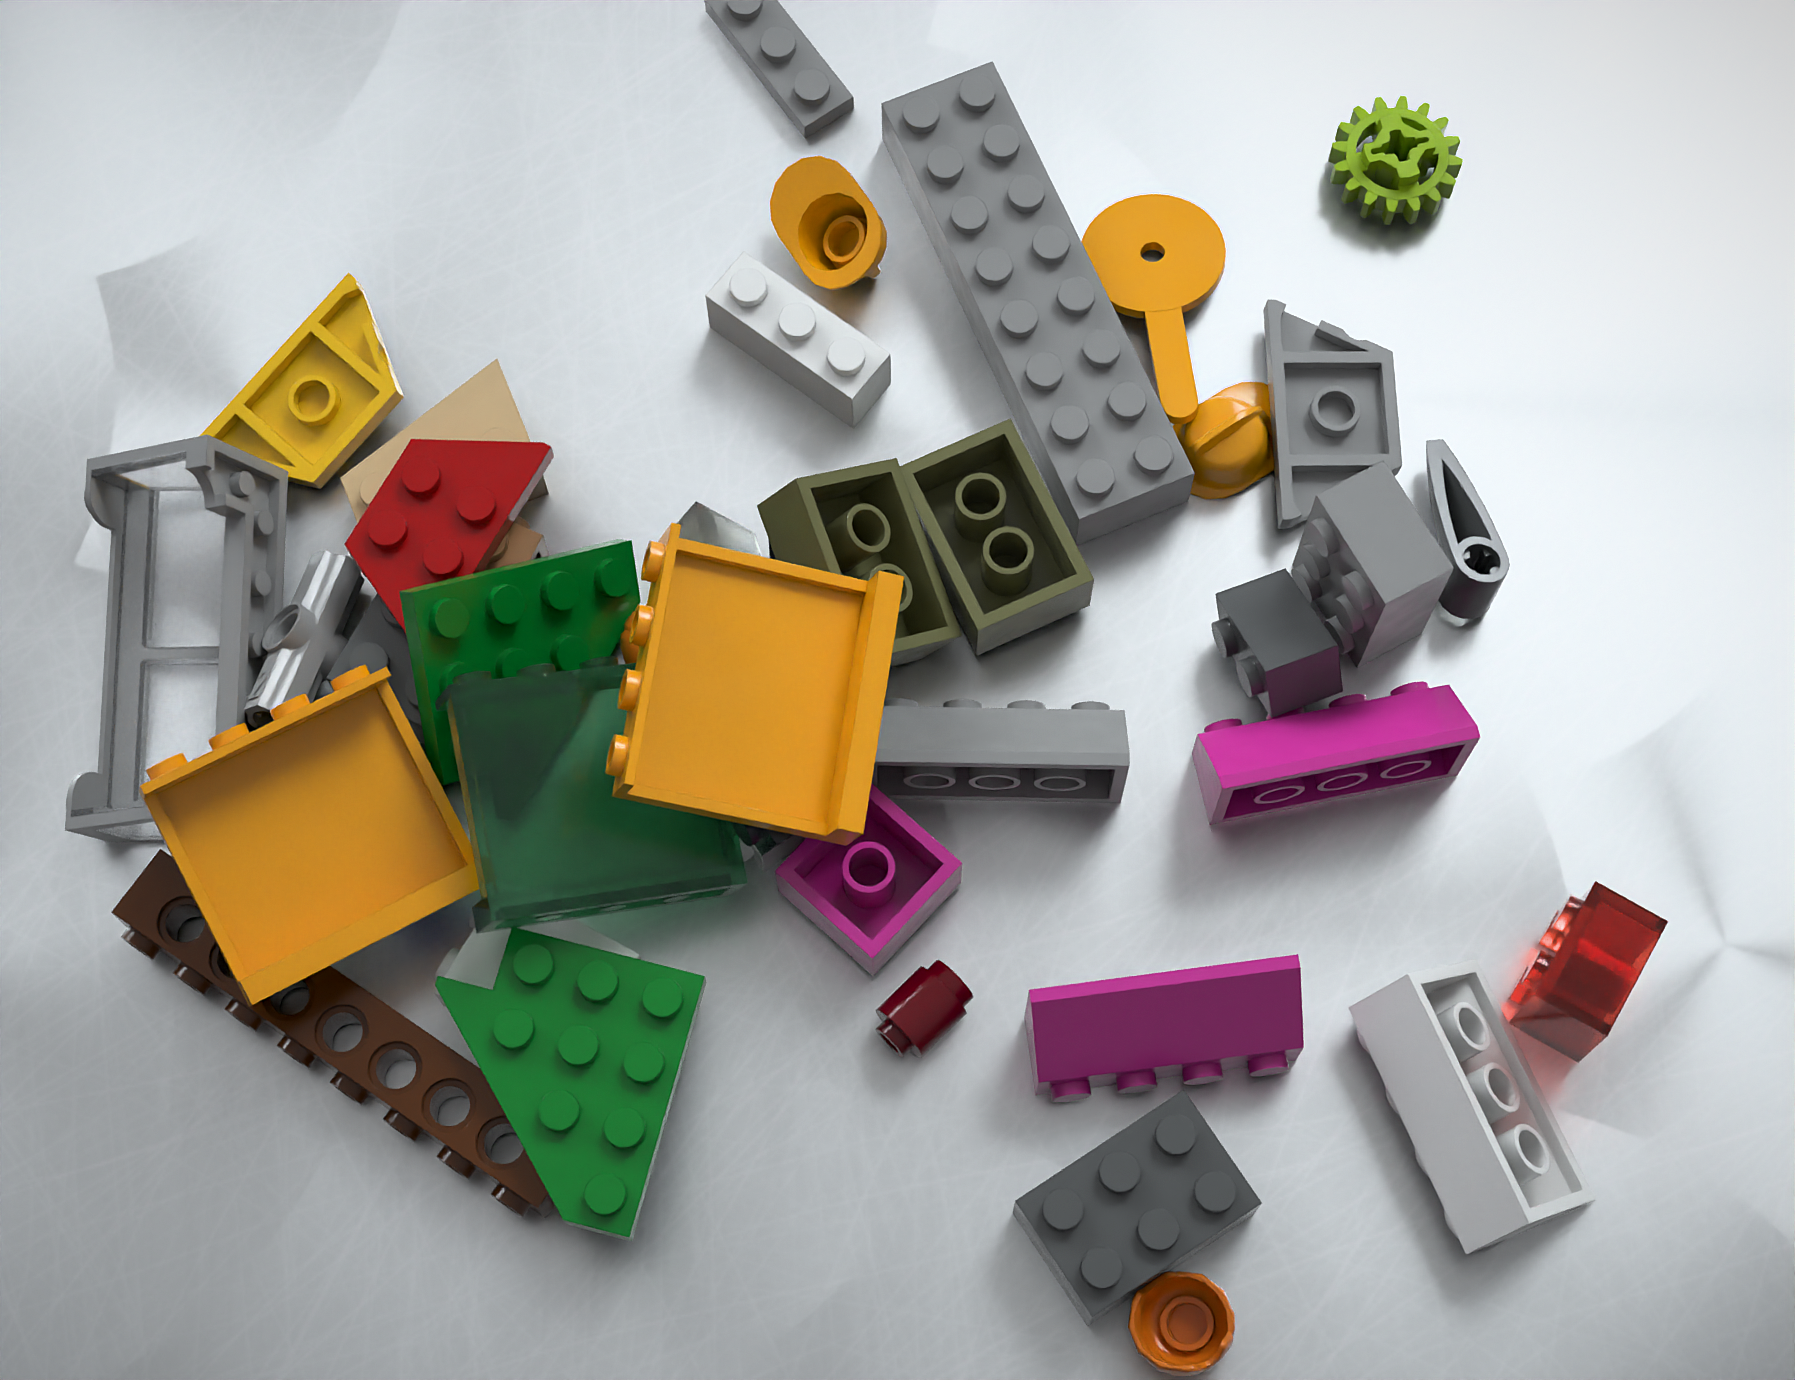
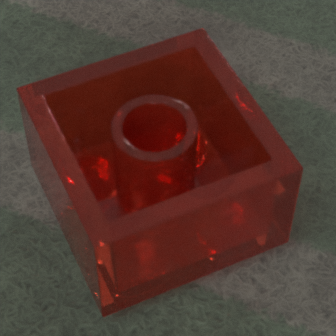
M1597 881L1592 884L1581 898L1571 893L1560 911L1556 910L1540 937L1538 944L1547 948V952L1539 950L1531 965L1527 964L1508 997L1509 1000L1518 1004L1508 1023L1579 1063L1608 1036L1668 921Z

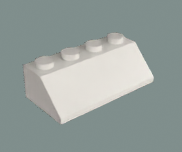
M1477 959L1408 973L1348 1007L1357 1025L1359 1041L1363 1048L1372 1056L1386 1086L1387 1099L1393 1110L1400 1115L1415 1146L1417 1162L1423 1172L1429 1176L1445 1209L1447 1225L1451 1232L1460 1240L1466 1254L1502 1242L1595 1200Z

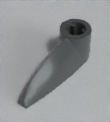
M1444 439L1426 440L1427 479L1434 525L1439 545L1454 567L1438 601L1451 615L1462 619H1475L1483 616L1489 610L1510 567L1509 557L1482 499Z

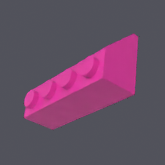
M1420 681L1404 684L1393 689L1390 692L1391 696L1367 700L1364 694H1352L1333 700L1329 703V708L1305 713L1304 708L1300 707L1273 718L1268 714L1266 721L1242 725L1240 719L1217 721L1204 728L1205 733L1197 734L1192 757L1209 825L1457 776L1481 738L1478 726L1449 684L1429 688L1427 682Z
M1298 954L1030 989L1024 1021L1035 1095L1051 1093L1053 1102H1071L1090 1097L1091 1088L1117 1085L1118 1093L1131 1094L1157 1088L1156 1079L1183 1076L1185 1085H1199L1223 1079V1070L1248 1067L1250 1076H1267L1289 1070L1288 1062L1296 1061L1304 1048L1301 968Z

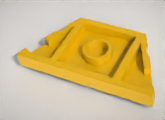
M349 272L200 436L210 435L288 471L289 482L321 489L404 398L364 289Z

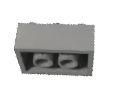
M1382 460L1316 495L1292 564L1294 568L1291 570V574L1308 602L1315 601L1326 618L1324 625L1337 643L1339 653L1342 655L1348 653L1355 666L1359 668L1422 634L1454 567L1386 462Z

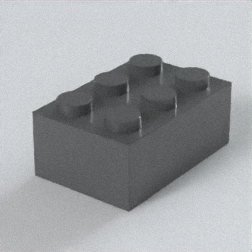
M1182 1090L1015 1200L1012 1213L1086 1325L1089 1326L1134 1296L1136 1291L1145 1287L1149 1282L1164 1272L1171 1271L1253 1216L1262 1202L1185 1090Z

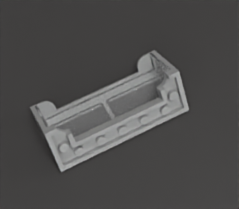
M202 435L87 459L84 491L86 508L99 525L111 530L98 773H81L71 782L66 798V831L107 842L164 841L139 793L140 785L150 781L146 770L179 753H183L187 762H190L213 751L208 740L236 725L245 723L249 732L256 730L255 727L247 722L248 714L244 708L269 653L262 647L264 632L271 620L283 608L288 471L210 435Z

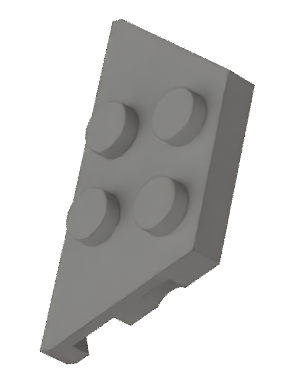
M1267 299L1263 309L1278 529H1288L1308 519L1317 494L1382 460L1386 462L1394 476L1398 475L1403 464L1393 351L1366 339H1354L1344 329L1324 320H1321L1319 326L1284 311L1286 303L1277 299Z

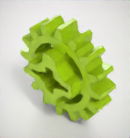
M1400 95L1396 106L1388 108L1386 102L1380 96L1375 98L1370 114L1364 108L1357 105L1353 108L1350 122L1341 121L1338 125L1334 139L1336 142H1332L1328 162L1335 164L1330 181L1331 184H1346L1341 198L1344 204L1353 202L1356 199L1363 202L1360 212L1361 217H1368L1376 209L1382 211V219L1385 225L1391 224L1395 213H1403L1407 222L1412 224L1416 222L1420 207L1433 215L1437 212L1441 199H1449L1457 182L1455 178L1458 177L1463 163L1462 158L1455 156L1461 141L1459 136L1444 137L1449 123V119L1446 116L1434 121L1427 118L1430 104L1424 102L1416 111L1408 109L1407 97ZM1372 136L1373 141L1364 144L1362 152L1356 153V149L1367 137ZM1434 167V173L1431 177L1419 185L1418 178L1426 176L1428 168Z

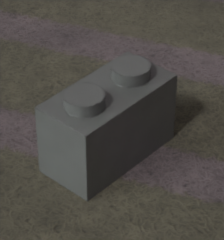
M1286 568L1215 594L1219 620L1212 622L1211 627L1216 645L1224 658L1233 656L1236 661L1238 677L1245 693L1250 698L1257 695L1271 718L1343 692L1338 645Z

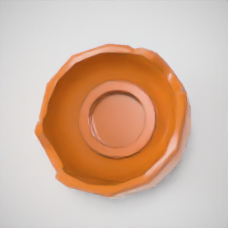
M1167 1271L1149 1282L1142 1289L1136 1291L1131 1302L1128 1329L1138 1354L1157 1371L1177 1377L1194 1376L1209 1370L1225 1356L1231 1347L1235 1332V1314L1225 1291L1203 1274Z

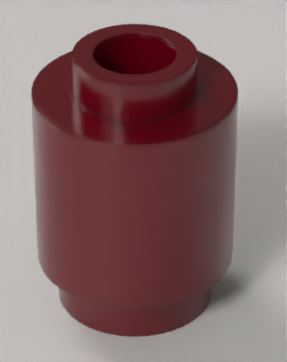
M936 960L928 969L920 966L876 1009V1013L882 1023L875 1030L883 1041L899 1056L904 1057L911 1051L916 1056L922 1058L967 1014L964 1006L974 998L973 994L952 969L940 960Z

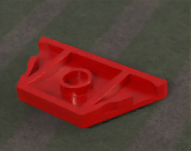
M410 440L344 544L363 575L367 577L390 614L394 616L405 634L406 629L399 591L484 571L554 458L551 446L543 442Z

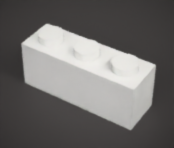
M745 251L740 254L705 295L710 328L853 429L891 385V356L888 351Z

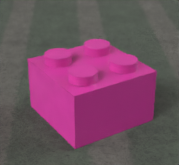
M871 783L863 835L847 846L806 838L775 870L778 891L866 971L874 976L961 884L962 862Z

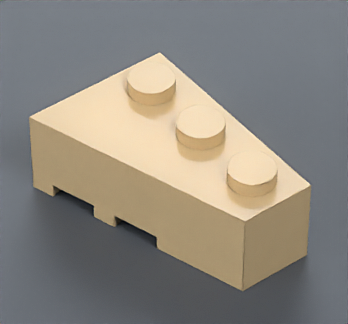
M495 359L340 479L358 523L411 439L531 442L498 359ZM543 475L526 502L549 494Z

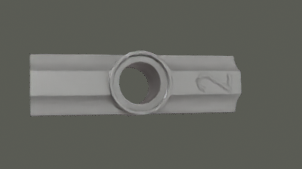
M327 550L313 554L291 603L282 608L266 628L262 638V647L269 653L244 708L248 714L247 722L256 729L274 721L269 712L271 709L296 696L306 694L310 703H312L320 684L327 680L326 677L346 646L348 640L341 634L365 581L361 576V570L349 556L334 554Z

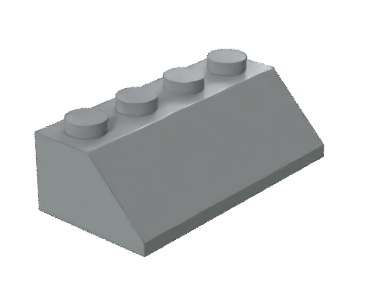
M904 698L885 699L872 784L889 799L1121 803L1130 766L1125 710H1110L1109 705L1094 701L1076 703L1071 706V709H1046L1045 704L1031 700L1011 702L1007 705V708H982L981 703L968 699L950 700L945 702L943 707H918L917 702Z

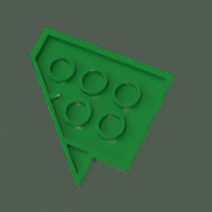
M616 539L399 591L427 759L440 784L443 785L488 772L495 819L510 822L519 817L617 645L620 634L624 631V623L631 613L636 610L638 604L641 603L632 540Z
M512 927L493 990L441 976L437 977L435 986L563 1221L567 1225L632 1242L706 986L705 976Z

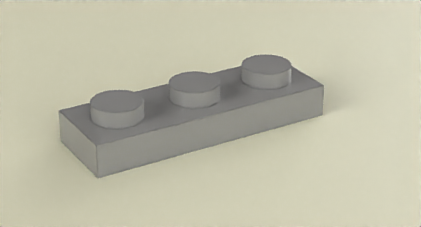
M704 0L707 14L805 139L854 109L853 95L778 0Z

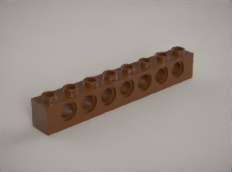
M161 849L157 852L111 912L127 927L121 936L124 941L151 960L161 951L179 963L172 973L201 995L205 996L211 987L225 995L231 1001L224 1010L251 1030L257 1032L263 1023L283 1036L277 1047L309 1069L317 1059L333 1070L336 1074L329 1083L356 1103L363 1105L369 1096L389 1109L383 1120L411 1141L416 1142L423 1133L441 1145L443 1148L436 1157L464 1178L469 1180L475 1171L497 1184L490 1195L523 1218L530 1208L544 1218L549 1215L555 1204L524 1148L521 1155L513 1162L500 1164L492 1161L491 1148L496 1139L503 1134L515 1133L479 1067L332 966H328L249 1007L235 979L229 978V967L206 922L203 931L196 939L189 942H178L177 935L180 926L192 917L203 916L172 856ZM295 988L309 989V1001L303 1010L293 1015L281 1014V1001L290 990ZM351 1023L362 1025L363 1033L361 1040L353 1049L345 1052L333 1050L332 1041L338 1029ZM399 1060L414 1061L416 1063V1072L408 1085L399 1089H391L385 1086L386 1072L393 1063ZM454 1096H463L469 1099V1113L461 1123L454 1126H444L438 1123V1111L444 1101Z

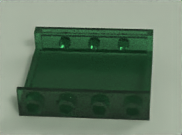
M605 656L584 661L579 664L580 669L556 672L555 665L547 663L524 667L516 672L517 677L493 679L490 671L469 672L454 677L452 679L453 684H449L435 701L436 711L447 710L471 839L481 900L472 907L477 934L725 897L748 883L739 837L730 821L612 797L615 776L606 775L605 773L607 755L614 734L623 736L627 711L618 709V695L625 670H635L636 663L619 665L617 657Z

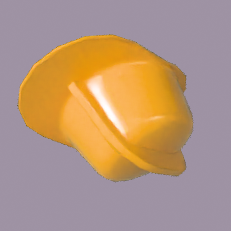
M822 156L801 158L788 166L774 185L770 199L771 221L778 237L798 263L803 273L815 285L830 290L848 287L864 277H877L881 273L878 265L882 261L887 248V231L874 205L851 173L837 161Z
M1241 382L1227 387L1198 404V413L1192 421L1172 426L1195 472L1190 492L1192 495L1203 499H1225L1243 491L1274 471L1268 384L1262 382Z

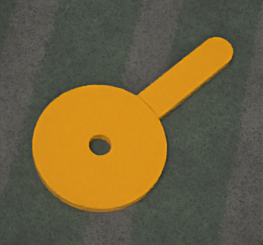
M1163 194L1133 196L1118 201L1100 212L1089 224L1081 242L1115 311L1131 317L1145 319L1159 401L1170 423L1186 424L1192 421L1198 413V396L1182 313L1204 302L1220 283L1225 269V241L1220 228L1213 218L1203 209L1187 200ZM1148 250H1157L1164 255L1161 260L1156 262H1149L1142 258V254Z

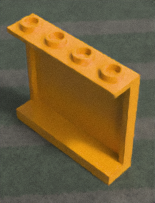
M671 523L658 542L649 541L643 560L641 580L651 582L647 606L638 604L630 630L629 643L639 646L635 670H625L618 695V709L627 711L623 736L614 734L607 755L605 773L606 775L615 776L612 797L847 846L864 833L904 576L878 571L869 581L679 538L681 525Z
M366 664L354 668L330 681L334 690L333 693L310 703L306 694L296 696L271 709L269 712L274 721L252 732H249L245 723L227 729L208 740L213 751L190 762H187L183 753L169 757L148 768L146 773L150 781L139 787V793L249 1007L496 881L485 857L479 859L393 693L388 683L391 674L387 666L370 674Z

